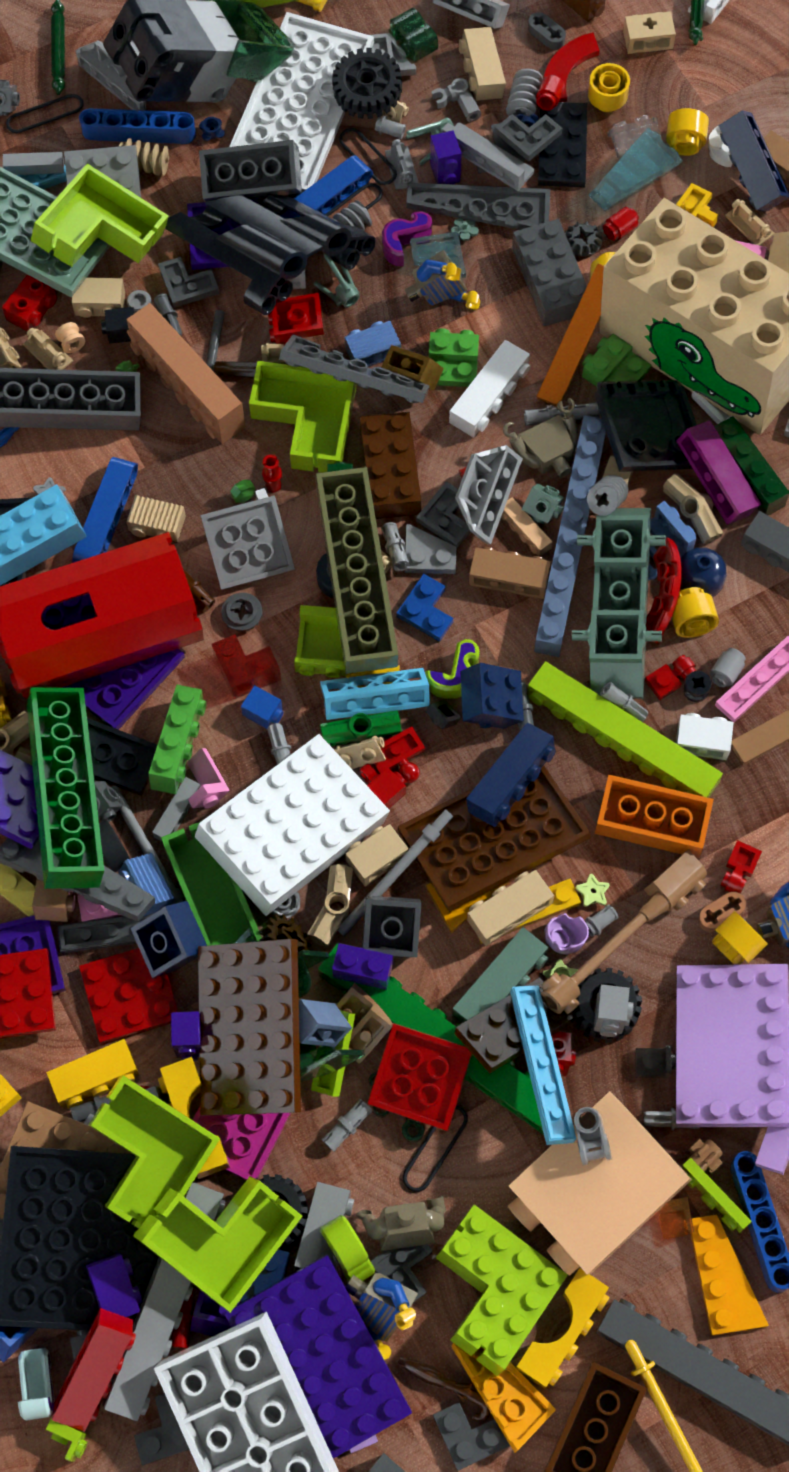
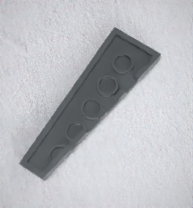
M408 183L406 208L521 230L549 222L550 189L520 188L517 191L512 187Z
M296 335L291 336L280 353L279 359L286 361V364L290 366H303L316 374L326 373L339 381L348 380L357 383L362 388L381 390L383 394L388 396L398 395L411 403H423L428 394L429 385L381 367L368 368L365 361L357 358L355 360L344 359L343 353L336 350L325 352L320 350V344Z
M7 838L0 846V863L22 873L24 871L37 876L38 880L43 881L40 839L30 849ZM104 866L100 888H61L69 893L71 891L84 896L85 900L103 905L105 908L137 922L155 904L154 896Z

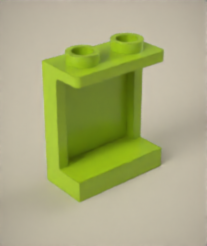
M300 606V627L297 653L294 660L295 672L306 676L325 674L331 678L347 676L335 608Z

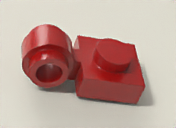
M681 655L672 663L674 666L673 670L665 664L645 677V682L659 700L681 688L682 683L679 679L683 678L686 681L687 676L691 672L697 671L695 669L696 665L690 657Z
M737 840L726 864V867L733 869L732 873L726 871L720 886L725 887L724 890L727 892H738L741 894L747 881L742 876L743 874L748 877L752 876L762 851Z

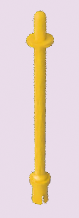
M634 1340L626 1341L625 1348L636 1369L630 1372L631 1376L640 1375L689 1472H703L650 1371L654 1367L655 1362L650 1361L646 1363Z

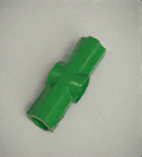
M398 710L373 715L358 713L351 717V719L320 724L322 738L330 746L353 742L358 744L363 740L371 739L373 736L378 738L387 737L402 732ZM360 725L368 728L364 732H357L355 730Z

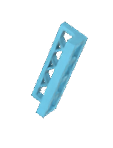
M423 668L320 681L326 720L353 717L358 713L368 715L428 707L430 705L429 683ZM419 678L420 680L410 681L408 679ZM383 682H392V684H383ZM365 685L366 687L358 688L356 686ZM329 689H341L339 691H328Z

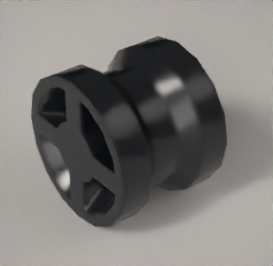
M703 671L691 672L687 676L683 687L685 697L692 702L705 700L712 684L710 676Z

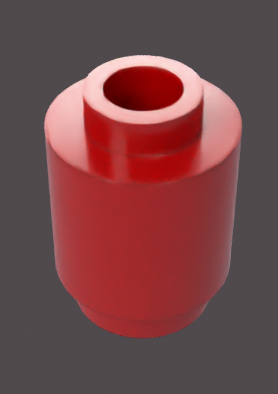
M555 75L544 77L536 94L537 105L541 109L549 111L558 105L565 89V84L561 78Z
M624 206L606 219L603 231L610 240H620L638 227L639 216L633 208Z

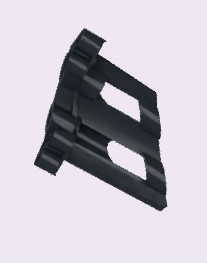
M268 194L267 198L260 203H255L243 195L205 202V211L200 215L188 217L179 212L168 218L165 227L171 233L252 279L244 294L243 301L246 305L263 315H268L273 311L277 299L285 301L291 295L293 284L289 280L296 278L304 271L307 265V258L322 251L328 254L333 262L347 270H351L357 265L360 254L368 256L376 245V238L360 228L345 226L287 195ZM290 209L300 215V217L284 219L279 215ZM228 219L242 225L221 235L212 231L224 225Z

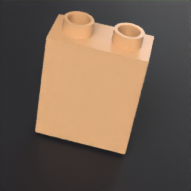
M610 1091L592 1108L596 1109L602 1117L604 1130L610 1145L611 1160L601 1158L588 1161L587 1165H583L574 1124L577 1138L574 1143L551 1145L509 1185L518 1197L508 1205V1208L530 1232L540 1223L543 1224L556 1239L547 1249V1252L569 1276L579 1267L587 1275L592 1274L692 1180ZM587 1112L580 1118L581 1125L586 1129L593 1128L596 1123L595 1115ZM601 1147L591 1148L588 1151L600 1150Z

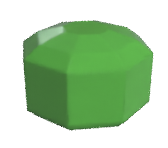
M242 480L232 487L230 493L236 503H245L255 495L256 489L251 480Z

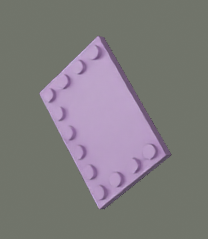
M788 964L677 966V1127H789Z

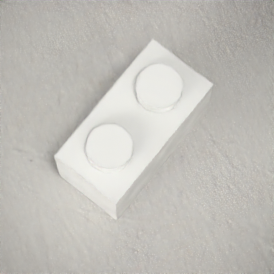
M695 713L681 714L677 727L676 744L695 756L727 760L731 750L733 722L727 721V719L722 717L710 719L703 718Z

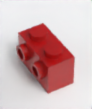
M27 274L2 306L5 319L28 332L29 329L38 326L46 311L55 305L57 300L56 291L51 286Z

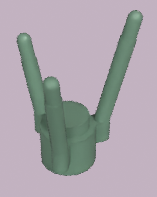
M447 117L438 122L408 130L406 132V139L430 132L432 135L442 133V128L447 123L451 125L453 123ZM430 152L419 162L420 166H423L430 160Z
M324 254L326 261L340 284L335 289L336 295L317 281L314 282V285L331 298L338 307L343 305L347 308L354 305L360 298V292L355 287L349 271L341 266L347 280L346 282L330 256Z

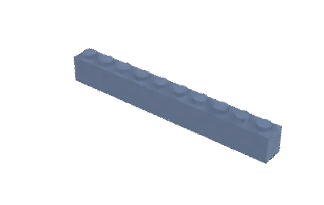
M585 415L583 417L535 641L534 652L560 656L582 546H577V535H585L590 513L587 495L589 490L596 484L606 436V429L601 418Z

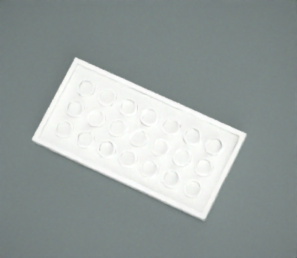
M286 12L229 147L294 140L299 146L302 192L316 183L345 114L341 106H338L334 97L332 85L333 70H335L337 62L341 63L343 56L348 58L349 52L353 51L354 54H357V49L362 48L363 52H366V48H372L374 37Z

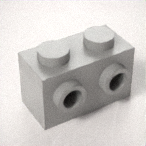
M601 984L596 998L594 1031H599L602 1036L616 1037L617 1034H622L625 1026H629L633 1015V1003L628 1002L630 988Z

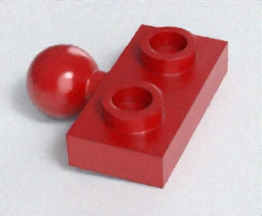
M411 726L384 741L385 745L381 750L386 760L373 763L378 774L382 773L387 767L392 770L399 766V773L404 777L406 783H413L419 778L420 770L418 766L408 760L424 752L425 746Z

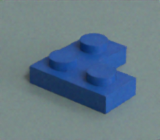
M423 574L397 611L396 617L440 642L453 624L454 619L434 607L444 593L445 585Z

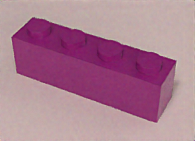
M710 420L688 428L677 439L676 442L727 525L750 516L761 505L757 495L752 490Z

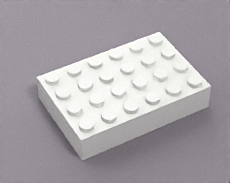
M318 734L200 822L195 838L262 913L267 916L347 853L348 848L352 844L362 841L373 830L384 824L390 810L322 736Z
M267 1312L165 1358L155 1366V1373L199 1472H339Z

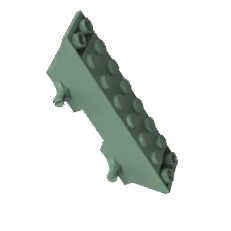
M616 508L609 515H596V528L593 535H577V546H593L595 552V573L591 623L588 630H572V641H588L590 647L591 690L600 696V692L605 684L612 682L625 694L630 693L633 696L632 699H643L646 641L662 642V631H646L650 546H666V535H650L651 508Z

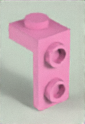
M200 749L188 761V765L201 787L188 801L192 808L205 807V809L215 806L230 790L207 749Z

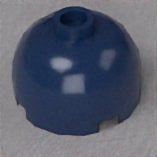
M694 548L687 551L680 558V591L686 588L698 587L703 589L704 593L714 597L723 589L727 577L726 564L717 552L708 548Z

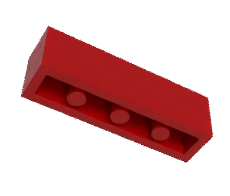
M100 1308L54 1401L52 1421L85 1432L89 1422L96 1420L100 1410L99 1402L102 1397L107 1398L112 1386V1381L110 1380L113 1374H119L124 1361L122 1356L125 1350L130 1351L134 1344L136 1333H133L132 1319Z

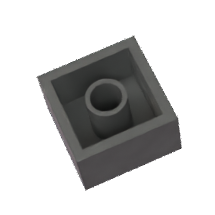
M366 895L362 948L393 956L417 958L422 904L420 899Z

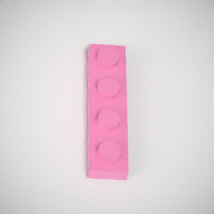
M789 636L781 641L716 701L715 706L733 723L789 672Z

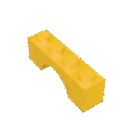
M192 1057L160 1068L162 1077L158 1078L162 1093L169 1094L171 1103L168 1105L190 1118L191 1104L200 1092V1086L202 1085ZM221 1139L196 1176L198 1179L230 1168Z
M579 1268L562 1295L569 1306L571 1314L568 1331L563 1337L551 1343L532 1342L516 1368L543 1389L548 1384L554 1387L563 1373L558 1368L564 1358L570 1361L578 1349V1346L574 1344L580 1334L585 1337L592 1327L594 1321L590 1317L595 1309L601 1312L610 1297L605 1294L609 1287L592 1275H587L582 1268Z

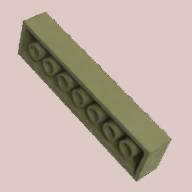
M367 467L316 473V490L345 673L397 667L398 649Z

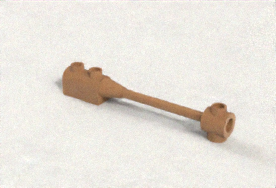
M689 849L644 888V891L650 898L641 907L638 915L571 977L564 974L559 976L555 972L539 986L543 990L541 993L542 1000L550 1010L557 1014L563 1011L569 1014L580 1004L576 999L580 996L578 985L645 922H649L660 914L670 911L672 908L678 911L689 901L685 896L690 891L695 895L706 885L703 881L707 876L706 869Z

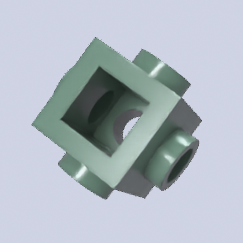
M536 484L532 487L521 510L531 514V518L541 524L546 522L548 524L554 518L558 519L564 509V506L561 505L564 497L559 495L560 492L552 486L546 485L544 487Z

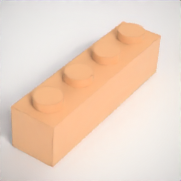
M511 497L506 502L501 518L504 521L506 520L510 528L519 534L522 542H526L529 545L533 554L541 557L552 549V540L525 511L521 510L522 507Z

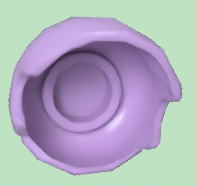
M566 913L550 919L544 929L546 943L555 952L563 955L579 951L589 937V928L583 918L580 916L572 918Z

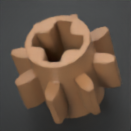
M698 1139L688 1149L692 1154L688 1157V1160L692 1158L704 1172L708 1170L712 1174L723 1163L719 1159L723 1152L710 1139H707L704 1143Z

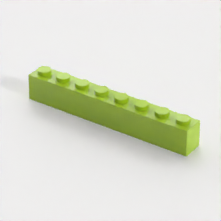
M544 662L528 684L527 694L533 703L549 708L555 717L571 722L577 731L593 736L599 745L615 750L621 759L637 764L643 773L659 778L665 787L709 798L719 784L723 775L721 771L548 662Z

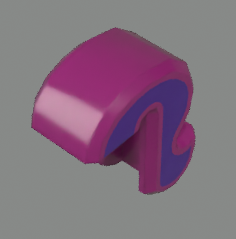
M423 211L413 212L411 214V221L401 218L393 219L384 226L382 230V250L389 263L395 266H404V253L401 246L428 240L431 237V216Z

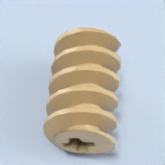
M128 138L126 144L121 142L119 146L132 145V139ZM137 140L135 145L137 147L139 171L141 172L144 169L145 173L153 171L154 175L162 173L165 176L169 163L168 146H164L162 152H160L159 144H155L153 150H150L149 142H146L144 148H141V141Z

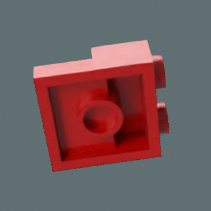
M319 293L289 297L285 301L276 300L275 308L268 314L269 325H273V328L269 329L271 343L284 344L285 346L292 335L301 338L324 335Z

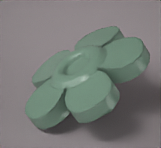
M458 218L454 221L451 233L453 236H460L462 241H468L470 236L475 237L478 235L479 229L475 227V221H464Z

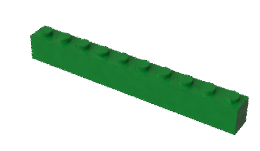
M337 943L318 968V974L345 994L354 982L333 978L332 967L338 947ZM390 976L387 990L355 983L380 1006L392 1023L465 1046L454 1034L456 1027L460 1024L453 1025L446 1020L447 1015L435 1007L432 1010L424 1004L425 1000L417 993L411 992L409 994L402 989L403 985L394 977ZM472 1054L465 1080L543 1135L529 1072L521 1073L514 1068L515 1063L510 1061L489 1074Z

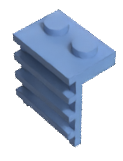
M665 501L656 506L654 518L651 519L650 533L651 535H666V538L674 540L681 558L687 551L694 549L696 534L689 525L683 523L678 511L674 507H670ZM650 546L652 558L657 551L654 546ZM650 564L648 581L657 577V568L654 570Z

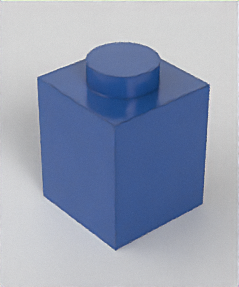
M255 685L241 705L242 716L266 729L272 724L279 723L284 713L281 699Z

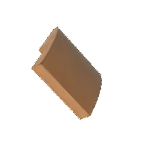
M354 983L338 1001L336 1006L339 1010L355 1014L348 1055L360 1064L392 1028L393 1023L380 1006Z

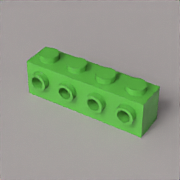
M176 685L149 770L150 788L152 790L177 794L179 784L183 783L185 779L186 761L191 759L193 738L198 736L200 728L199 719L206 710V700H203L202 689Z

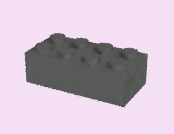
M294 140L199 150L202 195L206 202L243 195L248 199L267 198L268 194L290 196L302 193L299 146Z
M556 219L514 231L512 250L543 326L572 319L587 285L560 220Z

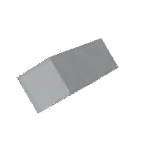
M62 152L3 154V168L15 175L64 173V157Z
M185 777L177 794L174 795L152 832L154 838L162 841L161 837L177 831L191 808L188 799L201 787L199 783Z

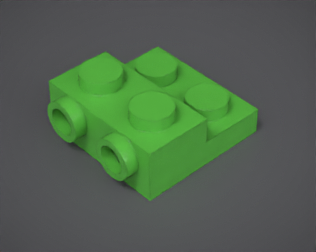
M444 328L430 332L429 358L444 368L437 385L469 387L477 376L479 335L474 334L471 330H462L460 334L450 333L449 330Z
M612 334L609 338L603 337L597 345L598 351L594 355L589 353L582 363V377L596 387L598 382L615 381L616 383L618 381L639 382L651 370V364L632 352L633 346Z

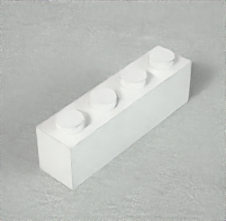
M504 340L450 410L449 423L473 438L479 431L483 432L489 423L490 416L493 413H498L502 407L503 399L506 395L510 396L514 392L519 378H524L531 367L529 365L530 354Z

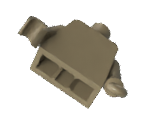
M568 398L569 408L567 410L563 408L562 401L558 402L557 408L560 412L564 413L563 417L559 414L518 435L515 432L509 434L507 431L510 425H514L513 422H508L504 425L503 433L505 436L511 437L509 442L514 452L523 458L521 463L533 469H538L542 474L555 469L560 478L566 477L572 472L568 462L573 459L578 437L575 416L571 415L575 407L572 399Z
M440 1195L439 1198L426 1199L428 1209L425 1202H416L385 1207L377 1219L370 1210L359 1211L357 1217L362 1220L370 1238L379 1240L381 1251L435 1243L433 1231H439L443 1228L446 1207L443 1195Z

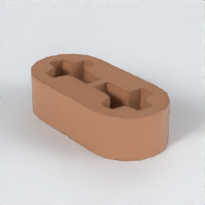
M729 892L705 906L698 917L699 926L706 932H715V929L733 911L737 912L740 916L743 914L746 907L745 898L738 892ZM729 900L733 903L736 901L739 903L737 911L731 908L725 912L724 909L728 906ZM719 912L720 915L716 918L715 924L711 921L705 922L707 913L713 916Z

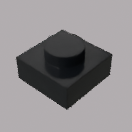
M445 700L430 704L425 711L431 717L432 722L442 730L456 725L461 719L459 714Z

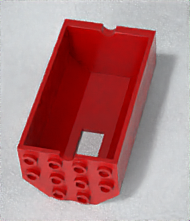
M169 532L0 586V652L8 668L13 670V673L9 675L17 694L22 693L24 698L28 699L30 687L61 688L204 640L203 628L199 617H197L196 605L176 547L171 543L172 538ZM90 594L97 617L58 630H51L43 625L41 616L47 607L81 595Z

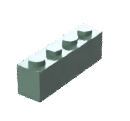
M522 927L453 1007L452 1015L464 1023L511 995L510 990L512 987L526 986L531 980L529 977L530 973L534 969L539 971L547 962L548 947Z

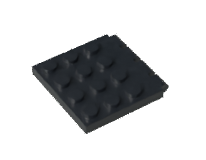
M658 380L639 382L618 381L617 383L615 381H604L597 383V391L594 395L619 472L693 469L676 442L688 428L697 425L684 386H679L677 380H661L660 382Z

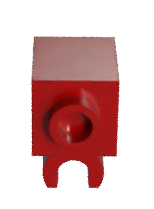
M368 763L360 769V776L368 783L369 789L388 809L406 795V780L399 772L395 771L393 773L387 767L378 775Z

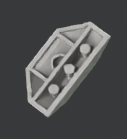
M95 41L75 50L78 64L82 69L131 110H146V101L138 102L135 100L126 85L127 75L120 65L112 62L102 42Z
M507 445L471 454L455 496L470 531L487 545L492 543L523 459Z

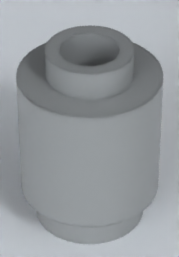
M728 648L727 651L722 652L710 671L712 681L719 687H731L745 666L744 661L746 658L744 654L734 648Z

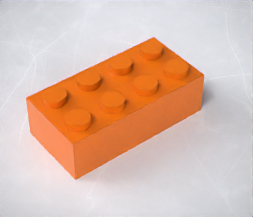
M608 774L595 834L677 854H683L689 849L696 858H700L714 799Z

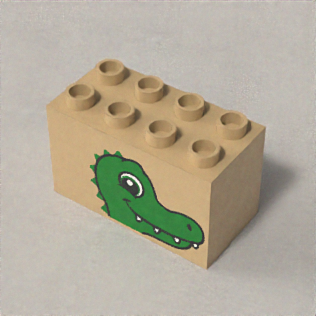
M663 198L604 266L600 334L606 338L615 334L633 346L632 352L651 364L653 368L672 380H677L680 385L691 392L695 391L710 404L727 415L734 416L738 422L761 435L789 401V273L668 199Z

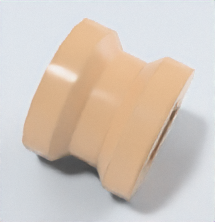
M74 322L61 325L55 332L57 340L62 342V349L66 353H74L85 345V338L82 334H79V327Z

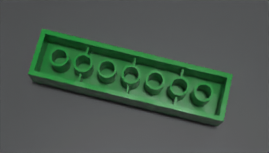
M30 687L27 715L44 889L100 888L104 874V862L84 688Z

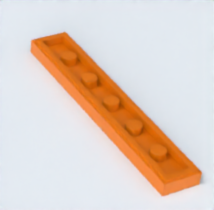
M597 264L536 396L537 399L556 407L559 401H563L600 321L604 266L601 264Z

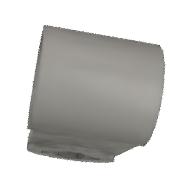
M592 1107L579 1109L575 1114L574 1124L582 1164L587 1165L588 1161L601 1158L611 1160L610 1145L600 1113ZM591 1112L595 1115L596 1123L593 1128L586 1129L581 1125L580 1118L583 1113ZM601 1147L600 1150L588 1151L591 1148Z

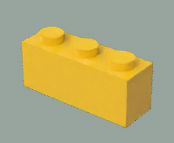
M125 1039L46 1072L59 1105L62 1108L67 1106L68 1109L82 1104L83 1099L92 1095L93 1097L98 1095L100 1097L108 1093V1088L113 1087L122 1075L131 1081H135L134 1077L140 1075Z

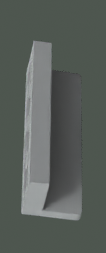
M447 123L442 128V133L454 130L464 158L515 190L519 191L534 174V168L462 123H457L455 126Z

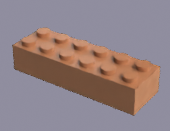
M151 303L127 318L129 328L127 333L131 338L132 343H130V346L134 353L138 356L142 355L148 368L160 375V380L167 389L171 387L175 392L177 400L182 405L186 404L191 409L190 413L197 422L202 421L211 438H217L221 444H224L246 428L242 402Z

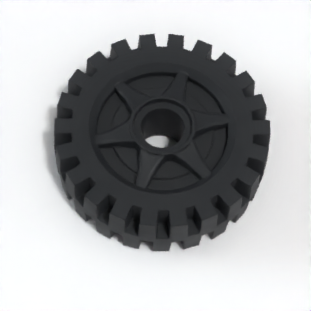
M362 48L357 49V54L351 51L348 53V58L343 56L341 63L337 62L335 70H333L332 85L334 97L338 106H341L345 113L349 111V115L353 117L356 113L358 118L363 119L364 114H367L368 119H373V114L375 113L377 118L381 117L382 111L386 114L390 112L391 107L394 108L397 105V101L401 98L402 75L400 67L396 64V60L393 57L390 58L387 52H384L382 55L380 49H376L374 53H372V48H366V52H363Z

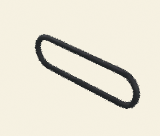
M68 94L20 111L8 117L6 127L12 133H22L79 112L83 108V99L77 94ZM72 97L80 101V106L77 109L28 127L15 130L9 125L11 119L59 101Z
M347 128L343 130L339 136V142L351 156L355 155L344 144L342 138L347 132H356L393 171V177L389 181H380L374 174L372 178L380 185L391 184L397 177L395 167L358 129Z
M365 184L325 215H331L365 188L375 187L379 191V196L365 207L368 210L382 198L383 191L377 184Z
M456 1105L455 1109L463 1114V1124L425 1184L415 1188L407 1181L408 1172L437 1127L433 1126L403 1174L404 1185L409 1190L420 1192L429 1186L467 1125L468 1115L462 1107Z

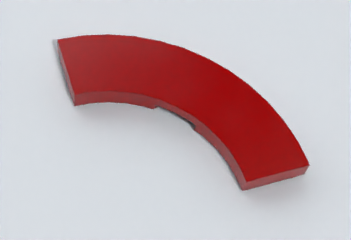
M594 32L569 41L555 53L548 63L544 77L555 75L561 78L565 84V89L559 102H567L566 83L573 68H576L590 58L599 56L600 50Z
M668 537L666 538V546H660L653 556L657 567V580L660 581L659 596L654 598L647 616L646 631H662V635L674 613L681 585L680 554L675 541Z

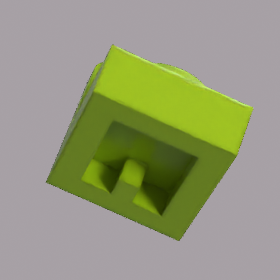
M51 1418L46 1427V1430L53 1433L51 1439L67 1445L68 1441L72 1442L65 1459L74 1462L76 1457L81 1458L88 1444V1441L84 1440L87 1434L78 1429L52 1421Z

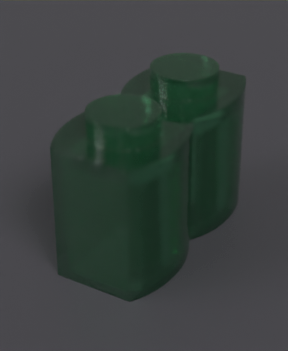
M411 8L390 19L389 33L401 45V48L406 53V57L417 61L438 49L436 33L425 23L423 17L415 8Z

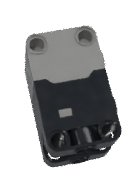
M128 0L123 5L103 43L112 62L120 65L127 75L126 85L138 102H220L227 96L237 76L249 60V54L215 1Z

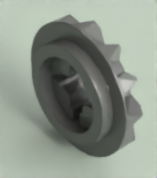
M577 221L574 226H569L565 233L573 254L577 256L593 255L602 245V232L597 230L596 225H589L588 221L584 224H580ZM580 233L587 237V244L583 239H579Z
M249 593L233 594L223 603L221 610L222 619L228 628H233L238 632L241 630L250 631L252 627L259 624L262 617L261 603L255 596ZM244 605L246 613H249V615L245 614L242 620H240L236 612H240Z

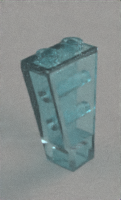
M648 127L588 196L604 211H607L673 171L683 160L675 149L668 147L662 141L661 136L657 132L652 131Z

